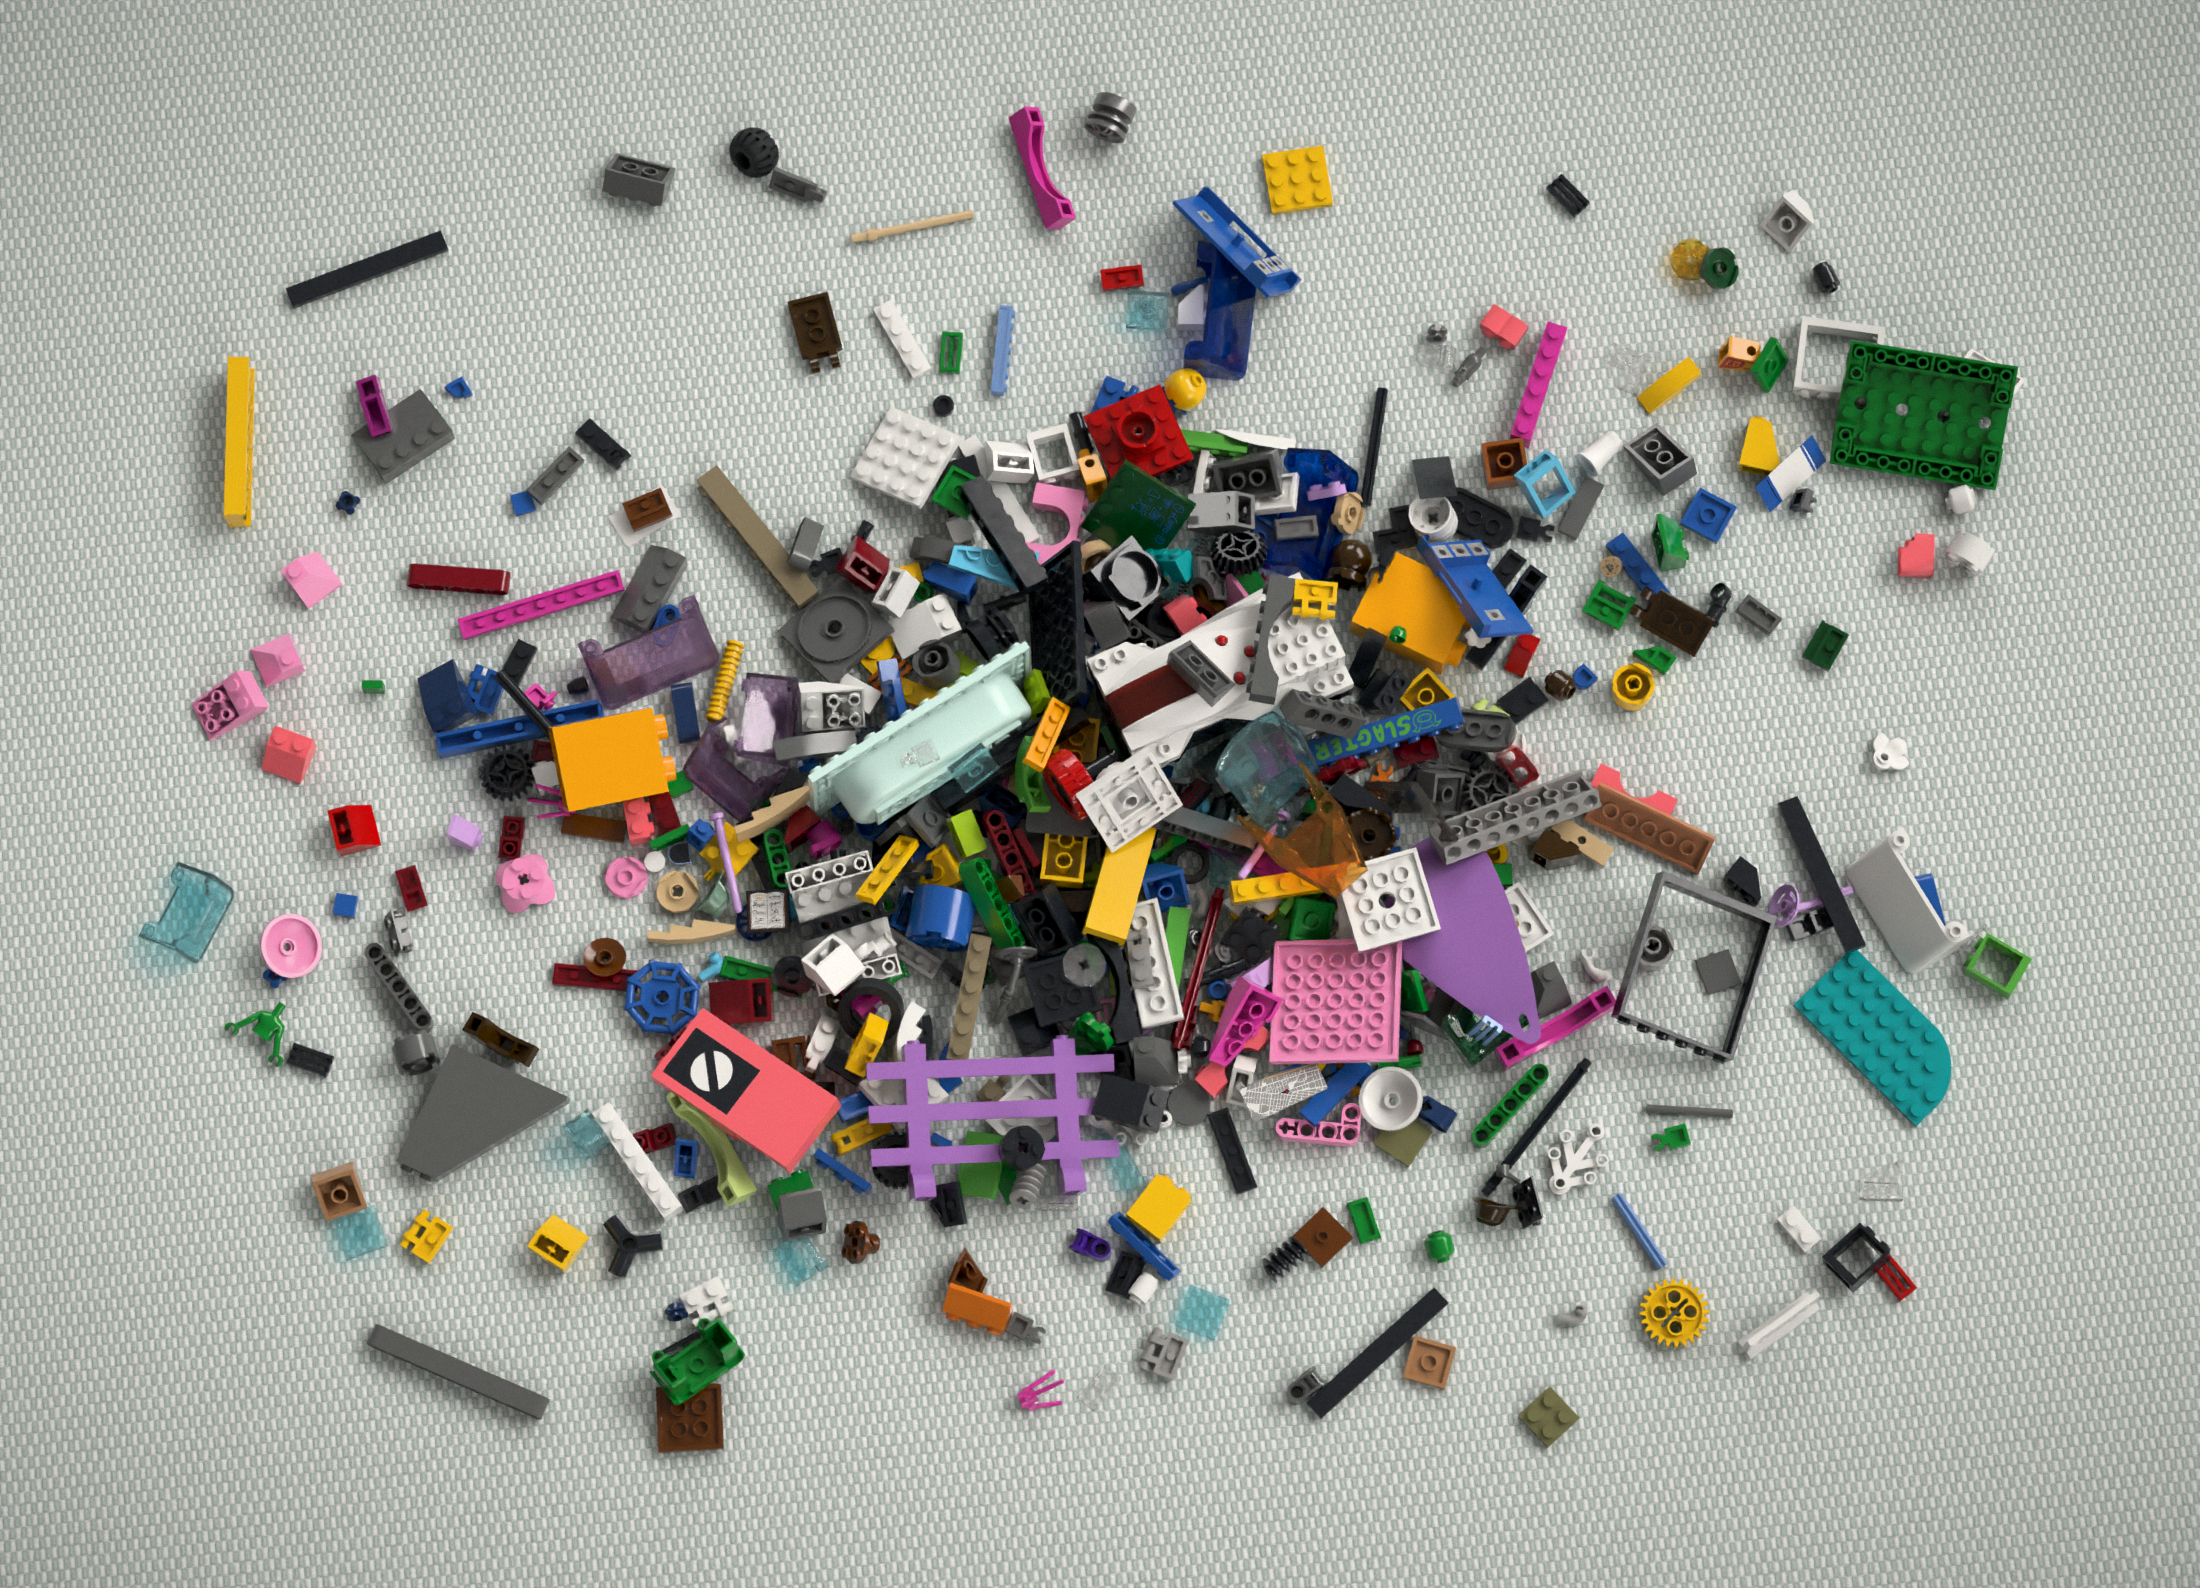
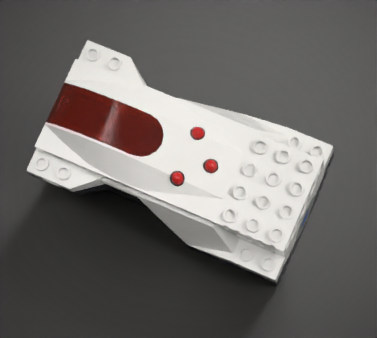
M1300 572L1288 577L1303 579ZM1263 588L1219 612L1180 638L1158 648L1150 650L1124 642L1088 658L1087 667L1096 688L1098 705L1107 723L1111 726L1125 760L1147 746L1162 769L1168 764L1179 762L1188 749L1242 725L1277 729L1288 723L1280 710V706L1293 689L1307 691L1317 696L1322 695L1331 700H1340L1346 696H1351L1354 683L1345 666L1346 655L1327 618L1326 620H1319L1317 617H1307L1306 619L1292 615V608L1301 607L1302 603L1293 602L1292 597L1290 607L1275 621L1268 638L1269 657L1279 677L1274 705L1248 701L1250 693H1246L1247 681L1252 680L1253 673H1249L1251 660L1255 661L1256 653H1252L1254 640L1259 641L1260 635L1256 633L1257 622L1262 621L1263 614L1259 613L1261 601L1266 599V594H1262ZM1308 603V608L1320 609L1321 604ZM1189 640L1236 684L1213 707L1166 663L1170 651Z

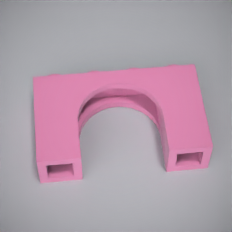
M1036 483L1032 501L1033 508L1056 512L1062 515L1070 526L1067 537L1056 545L1047 546L1026 542L1029 549H1032L1034 552H1040L1038 557L1040 565L1073 540L1081 542V538H1078L1079 530L1083 531V528L1080 527L1084 520L1082 514L1083 510L1087 511L1089 498H1086V491Z

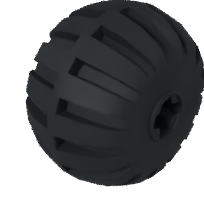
M748 127L739 131L733 137L729 147L730 158L734 162L735 167L750 178H760L771 173L777 165L779 158L778 147L774 139L761 128Z

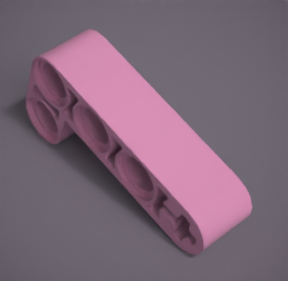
M1349 1103L1343 1107L1341 1123L1321 1121L1315 1128L1306 1120L1282 1118L1276 1124L1275 1134L1282 1141L1353 1147L1359 1139L1361 1109L1358 1105ZM1353 1110L1357 1113V1117L1348 1119L1345 1113ZM1284 1125L1288 1128L1287 1134H1283L1281 1130ZM1295 1126H1298L1297 1135H1294ZM1304 1127H1309L1313 1133L1310 1136H1304L1300 1130ZM1323 1130H1332L1334 1133L1333 1137L1325 1138L1322 1135ZM1351 1131L1355 1134V1138L1353 1140H1346L1343 1134Z

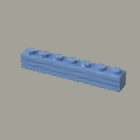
M1000 305L991 395L1004 396V392H1007V384L1005 382L1009 377V372H1007V367H1010L1008 355H1011L1009 344L1012 343L1013 335L1010 334L1014 329L1012 318H1015L1013 306Z

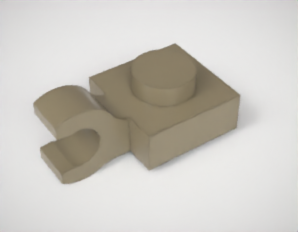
M999 1076L996 1082L989 1079L976 1096L983 1102L999 1101L1006 1094L1003 1088L1012 1079L1011 1076Z

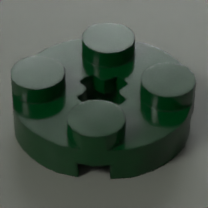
M1724 247L1707 250L1701 262L1699 275L1708 286L1713 289H1723L1735 283L1739 268L1738 265H1735L1734 259L1736 257L1733 252ZM1719 264H1721L1720 268L1722 269V272L1718 271Z

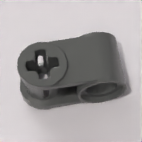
M1315 1366L1309 1368L1289 1385L1286 1398L1291 1404H1301L1328 1383L1315 1371ZM1296 1388L1301 1390L1302 1396L1294 1398L1291 1395V1390Z

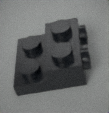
M1246 906L1221 938V941L1253 965H1256L1265 952L1269 951L1279 938L1281 931L1279 930L1280 926L1271 919L1269 921L1265 920L1262 917L1263 914L1255 907L1250 909Z

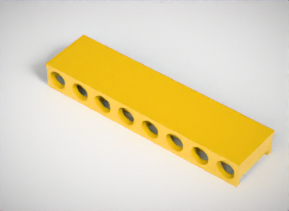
M228 356L224 517L230 528L251 527L255 369H249V357Z
M1150 827L1113 853L1106 845L1082 934L1086 935V933L1118 942L1120 946L1124 945L1156 828Z

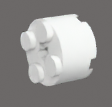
M1958 530L1946 551L1947 561L1954 566L1960 564L1966 567L1965 571L1976 577L1978 573H1983L1995 550L1993 548L1987 549L1988 543L1968 532L1962 535V530Z

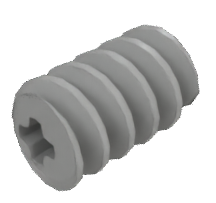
M1036 1164L1027 1171L1018 1172L1012 1192L1009 1195V1200L1013 1205L1021 1209H1028L1031 1204L1036 1203L1044 1176L1047 1173L1042 1165Z

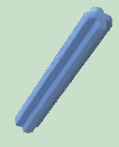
M1621 1193L1615 1195L1612 1198L1613 1204L1656 1269H1661L1667 1264V1261Z

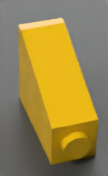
M1750 417L1737 470L1767 477L1780 465L1772 424L1763 417Z

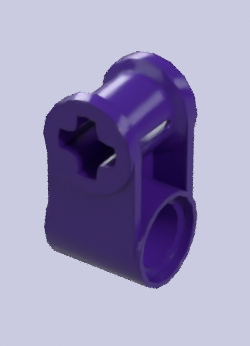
M1077 1228L1074 1242L1072 1245H1069L1071 1251L1099 1262H1105L1111 1257V1248L1106 1240L1086 1230ZM1105 1246L1107 1252L1104 1255H1098L1095 1252L1097 1247Z

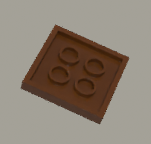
M721 1383L708 1385L680 1405H674L663 1389L656 1387L659 1453L724 1450Z

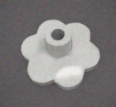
M1472 627L1465 632V638L1468 639L1467 643L1470 646L1484 648L1486 643L1491 641V637L1479 638Z

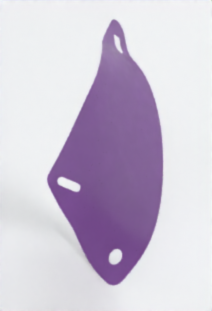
M1430 837L1412 846L1409 849L1415 847L1417 849L1441 929L1403 940L1402 958L1432 983L1482 1018L1487 1015L1502 1025V1030L1525 1043H1536L1540 1039L1541 1028L1526 953L1508 898L1486 850L1446 865L1430 845ZM1392 896L1383 902L1387 909L1394 905ZM1522 1014L1527 1016L1531 1029L1524 1032L1519 1022V1016Z

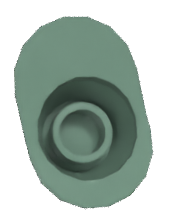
M721 870L708 894L695 909V913L702 910L717 918L726 909L730 897L729 892L720 882L724 870Z

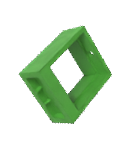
M1987 933L1984 938L1980 937L1974 948L1977 951L1974 956L1969 954L1963 965L1967 967L1964 974L2009 999L2032 959ZM1986 945L2019 964L2006 987L1972 969Z

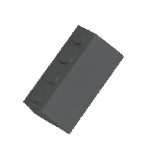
M651 545L611 618L649 636L660 609L666 605L688 565L686 557L668 548Z

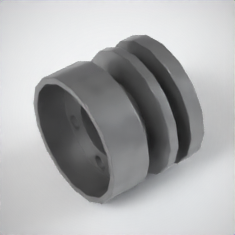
M1099 92L1092 106L1094 111L1089 113V119L1086 120L1084 127L1089 133L1099 139L1121 144L1124 142L1129 131L1127 125L1132 123L1137 108L1121 96L1108 92Z

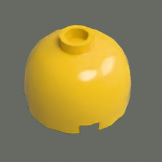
M1180 368L1170 374L1165 380L1164 390L1169 400L1172 399L1176 403L1175 407L1183 411H1190L1203 401L1206 395V383L1201 374L1196 370Z

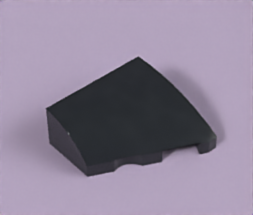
M1129 1043L1110 1047L1107 1051L1105 1049L1104 1051L1099 1050L1087 1054H1114V1072L1099 1073L1101 1075L1108 1074L1135 1081L1134 1059Z

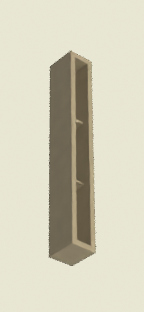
M717 465L697 479L698 492L703 498H709L711 501L710 506L716 514L721 513L724 517L722 521L729 530L731 528L734 529L737 533L735 535L736 539L741 545L746 544L749 548L748 553L754 561L759 560L762 564L760 566L761 570L767 577L771 575L775 580L773 582L774 586L780 593L784 591L788 596L786 600L792 608L796 607L801 611L819 595L818 589L803 571L786 564L789 557L788 552Z

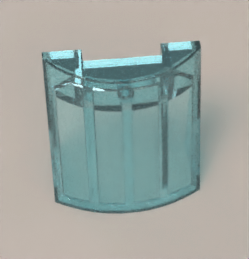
M1271 711L1247 724L1230 740L1217 762L1215 771L1259 829L1266 834L1280 820L1277 812L1301 787L1304 786L1309 790L1317 782L1314 775L1320 772V768L1301 730L1292 723L1287 722L1285 718L1276 712Z

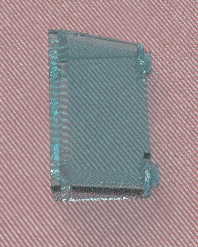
M177 862L171 872V881L177 886L159 922L148 921L142 927L139 937L192 963H198L203 958L233 901L234 890L214 874Z

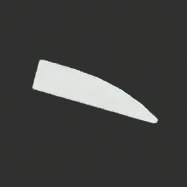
M1216 429L1217 432L1247 443L1285 450L1295 449V439Z

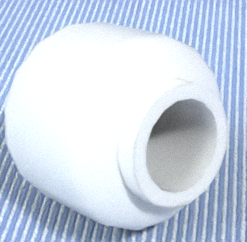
M1967 485L1950 489L1948 491L1949 497L1945 498L1948 510L1952 509L1957 515L1974 510L1975 504H1978L1974 489L1969 488Z

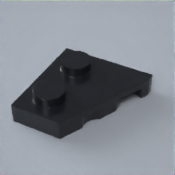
M960 1181L936 1185V1197L930 1201V1207L938 1214L943 1226L951 1227L967 1224Z

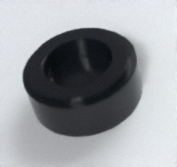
M947 395L938 396L933 402L934 412L940 417L951 415L954 410L952 398Z

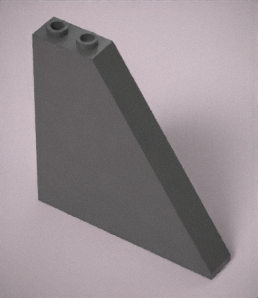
M452 1044L396 1161L401 1164L400 1168L404 1171L412 1173L414 1170L419 1172V1177L431 1182L432 1179L439 1181L569 1104L570 1099L568 1096Z

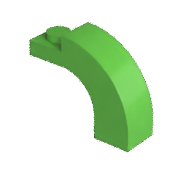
M1025 736L1019 747L1015 764L1017 796L1019 802L1026 803L1029 812L1048 813L1051 805L1043 788L1042 771L1040 773L1022 762L1033 736Z

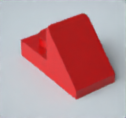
M1531 634L1519 635L1504 670L1523 678L1541 639Z

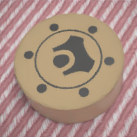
M1608 556L1602 560L1600 568L1605 576L1615 577L1621 573L1623 565L1618 557Z

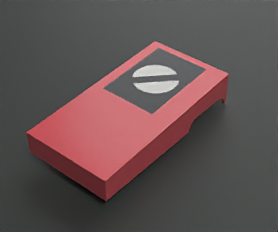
M702 1008L694 1020L691 1019L686 1025V1030L667 1055L659 1060L657 1068L651 1074L652 1079L657 1085H660L706 1114L713 1125L737 1141L741 1139L790 1174L841 1107L838 1098Z

